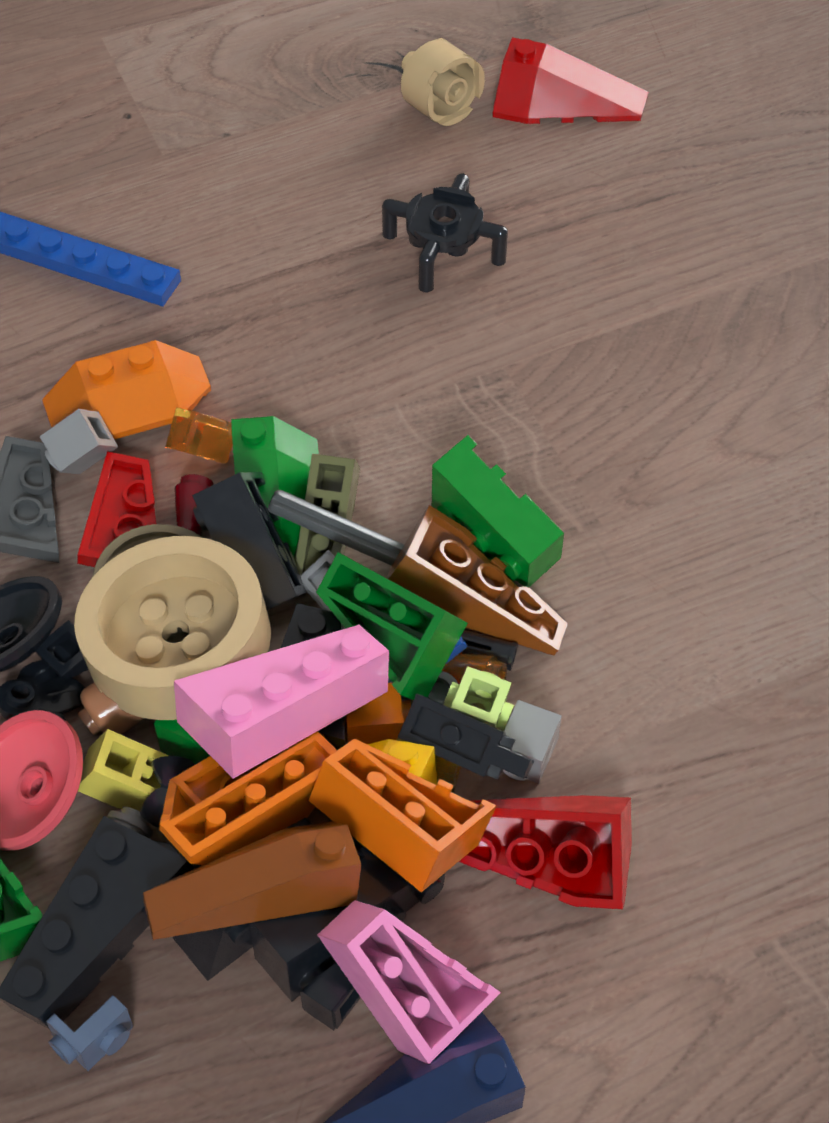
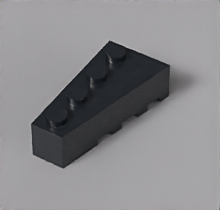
M103 816L0 986V1000L11 1009L48 1029L46 1021L53 1014H56L64 1022L101 982L100 977L117 959L122 960L134 947L132 943L149 926L143 902V892L194 870L193 864H190L183 855Z
M365 846L357 852L361 861L357 901L385 909L400 921L405 919L406 912L418 902L426 904L434 899L444 886L445 873L421 893ZM348 906L249 923L255 959L291 1002L300 996V992L305 986L336 963L317 934Z

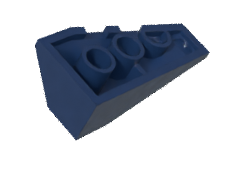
M481 1012L430 1064L404 1054L323 1123H486L522 1108L526 1086L504 1038Z

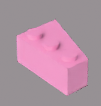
M354 900L317 934L397 1050L427 1064H430L501 993L490 984L484 983L471 974L458 961L449 958L431 945L430 941L388 911Z

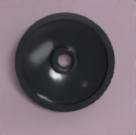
M30 576L0 585V672L9 670L27 660L40 648L54 629L62 607V595L50 579Z

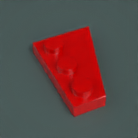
M107 451L77 554V564L95 567L102 552L117 537L141 526L157 524L149 460Z

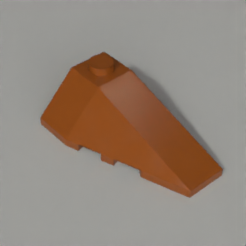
M429 505L393 562L386 578L467 622L466 628L512 643L516 642L518 645L554 656L559 651L567 623L529 587H518L503 572L507 566L500 559L495 557L490 561L475 547L473 543L477 538L467 528Z
M329 821L281 829L143 892V902L152 939H162L348 906L354 900L357 901L361 861L346 824Z

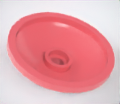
M43 710L27 711L13 716L0 725V850L2 851L24 849L46 837L66 816L78 793L83 771L81 743L74 728L66 720L51 712Z

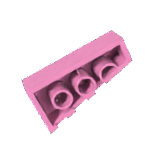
M356 625L175 680L174 691L177 723L234 779L388 692L389 650L364 628Z

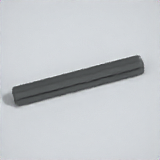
M283 490L275 491L268 505L269 512L391 566L404 546L400 542Z

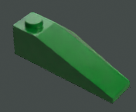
M275 416L231 419L235 474L239 472H262L266 484L258 488L267 508L272 495L277 490H283L305 500L312 453L319 454L318 440ZM278 516L279 520L274 522L282 542L289 544L295 559L301 526Z

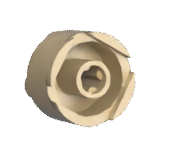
M443 38L429 41L416 51L407 53L403 58L401 65L403 69L401 92L408 104L432 121L444 126L454 125L470 114L473 109L469 106L475 96L480 99L485 83L484 70L474 58Z

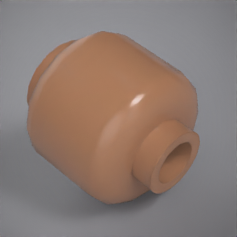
M94 682L81 692L80 698L84 709L78 712V715L93 735L99 731L104 733L107 729L123 735L144 719L119 709L117 703L103 692L101 693Z

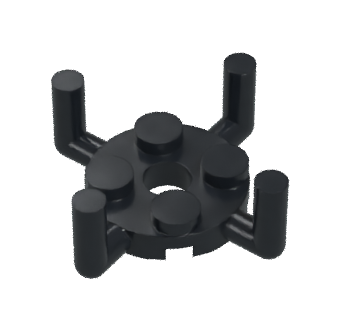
M460 173L455 177L451 187L433 188V194L422 197V193H420L409 203L386 199L382 204L383 237L389 240L396 238L397 216L406 218V230L409 235L410 244L417 248H423L419 256L418 284L419 290L428 293L434 289V261L438 253H448L455 257L462 256L468 252V247L473 245L480 236L492 239V264L502 266L506 263L508 230L503 225L483 221V210L481 207L479 209L475 204V198L469 193L470 180L464 173ZM442 217H448L453 219L450 222L438 221Z

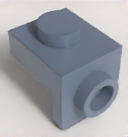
M111 996L75 1032L56 1014H53L46 1021L53 1036L48 1042L51 1048L67 1064L70 1065L76 1059L87 1071L106 1054L110 1056L121 1049L128 1040L130 1030L133 1028L128 1009L115 996Z

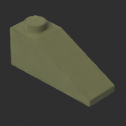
M312 453L305 501L352 521L360 474V466L356 460ZM301 526L295 561L300 576L327 550L334 556H336L337 552L344 555L346 546Z

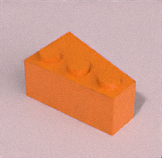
M353 739L323 760L309 802L334 822L348 825L352 837L422 893L479 845L497 805L482 799L480 805H477L452 793L454 785L442 779H439L437 785L409 773L410 764L357 739Z

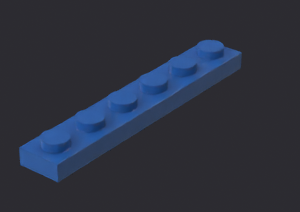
M0 212L1 254L164 307L181 282L179 269Z

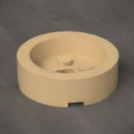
M194 536L163 537L127 549L107 562L91 578L80 596L75 613L74 627L76 639L98 690L116 702L119 709L147 719L177 720L174 691L175 680L267 653L270 647L271 626L256 573L238 552L220 542ZM178 627L183 632L189 633L181 642H167L168 637L178 631Z

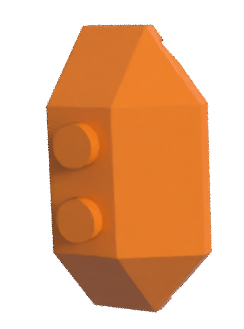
M154 340L75 362L42 401L51 428L78 409L96 411L100 413L115 440L182 421L197 406L202 397L211 391V385L199 356Z
M317 731L234 779L209 756L170 779L159 830L190 864L204 865L281 829H285L305 817L307 818L315 808L309 802L323 760L336 752L337 749Z

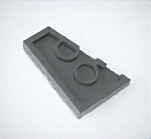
M5 436L0 451V552L59 563L50 465L45 456L46 447L42 442Z

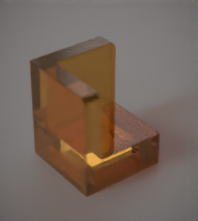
M176 407L165 447L226 464L233 445L232 423L196 411Z

